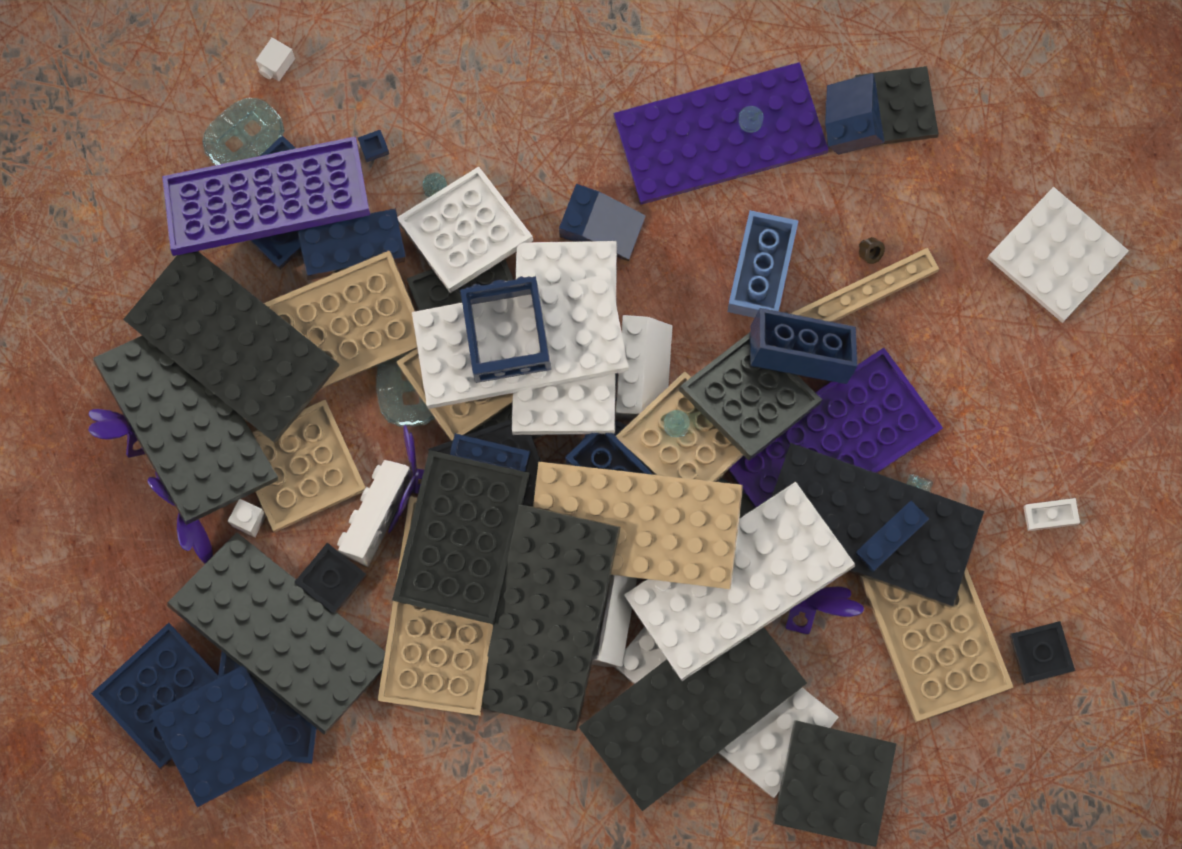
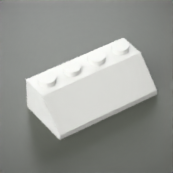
M623 315L622 338L629 371L620 372L618 376L616 420L632 421L668 388L672 325L650 317Z
M384 460L382 465H377L372 475L374 481L371 487L365 488L360 499L362 504L359 510L355 509L350 517L349 523L351 526L348 532H343L337 543V546H339L338 551L342 555L369 567L390 526L404 492L413 478L410 467Z
M610 575L592 665L622 667L632 607L624 594L636 587L637 578Z

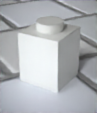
M271 38L256 59L259 73L267 79L274 78L280 81L295 60V56L291 48Z
M239 499L228 522L232 527L256 537L266 514L261 508Z

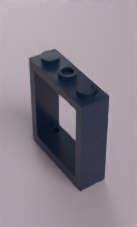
M520 276L516 280L511 281L496 280L489 285L481 286L474 284L472 287L460 289L472 372L476 383L552 370L536 276ZM531 294L541 353L481 363L472 305Z

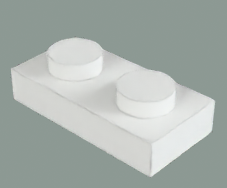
M1076 498L1024 505L1028 531L1073 526L1080 523Z

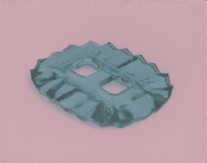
M245 98L235 102L216 117L206 129L202 144L204 152L211 162L219 165L260 156L283 135L285 130L282 118L267 102L258 98ZM251 120L256 121L262 128L255 136H250L244 130V126ZM232 136H237L243 142V146L236 152H232L225 145L226 141Z
M410 352L377 366L376 391L381 414L389 423L399 427H403L404 424L409 427L426 425L435 419L420 396L417 405L406 406L403 404V393L415 391L409 381H402L401 369L397 365V361Z

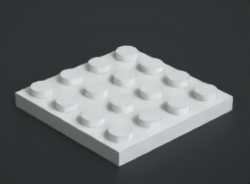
M480 167L475 168L397 217L399 225L450 293L515 253L517 246L521 243H531L533 241V236Z
M1053 187L992 251L987 259L1063 323L1122 260L1129 250Z

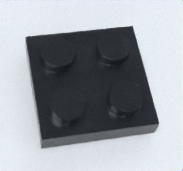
M326 543L295 580V583L334 614L338 612L367 577V574L329 543Z
M1061 621L1009 635L1024 685L1075 671Z

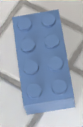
M749 211L727 312L755 318L759 308L779 311L798 220Z

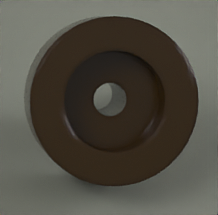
M874 237L862 240L859 244V256L869 264L878 262L884 255V244Z

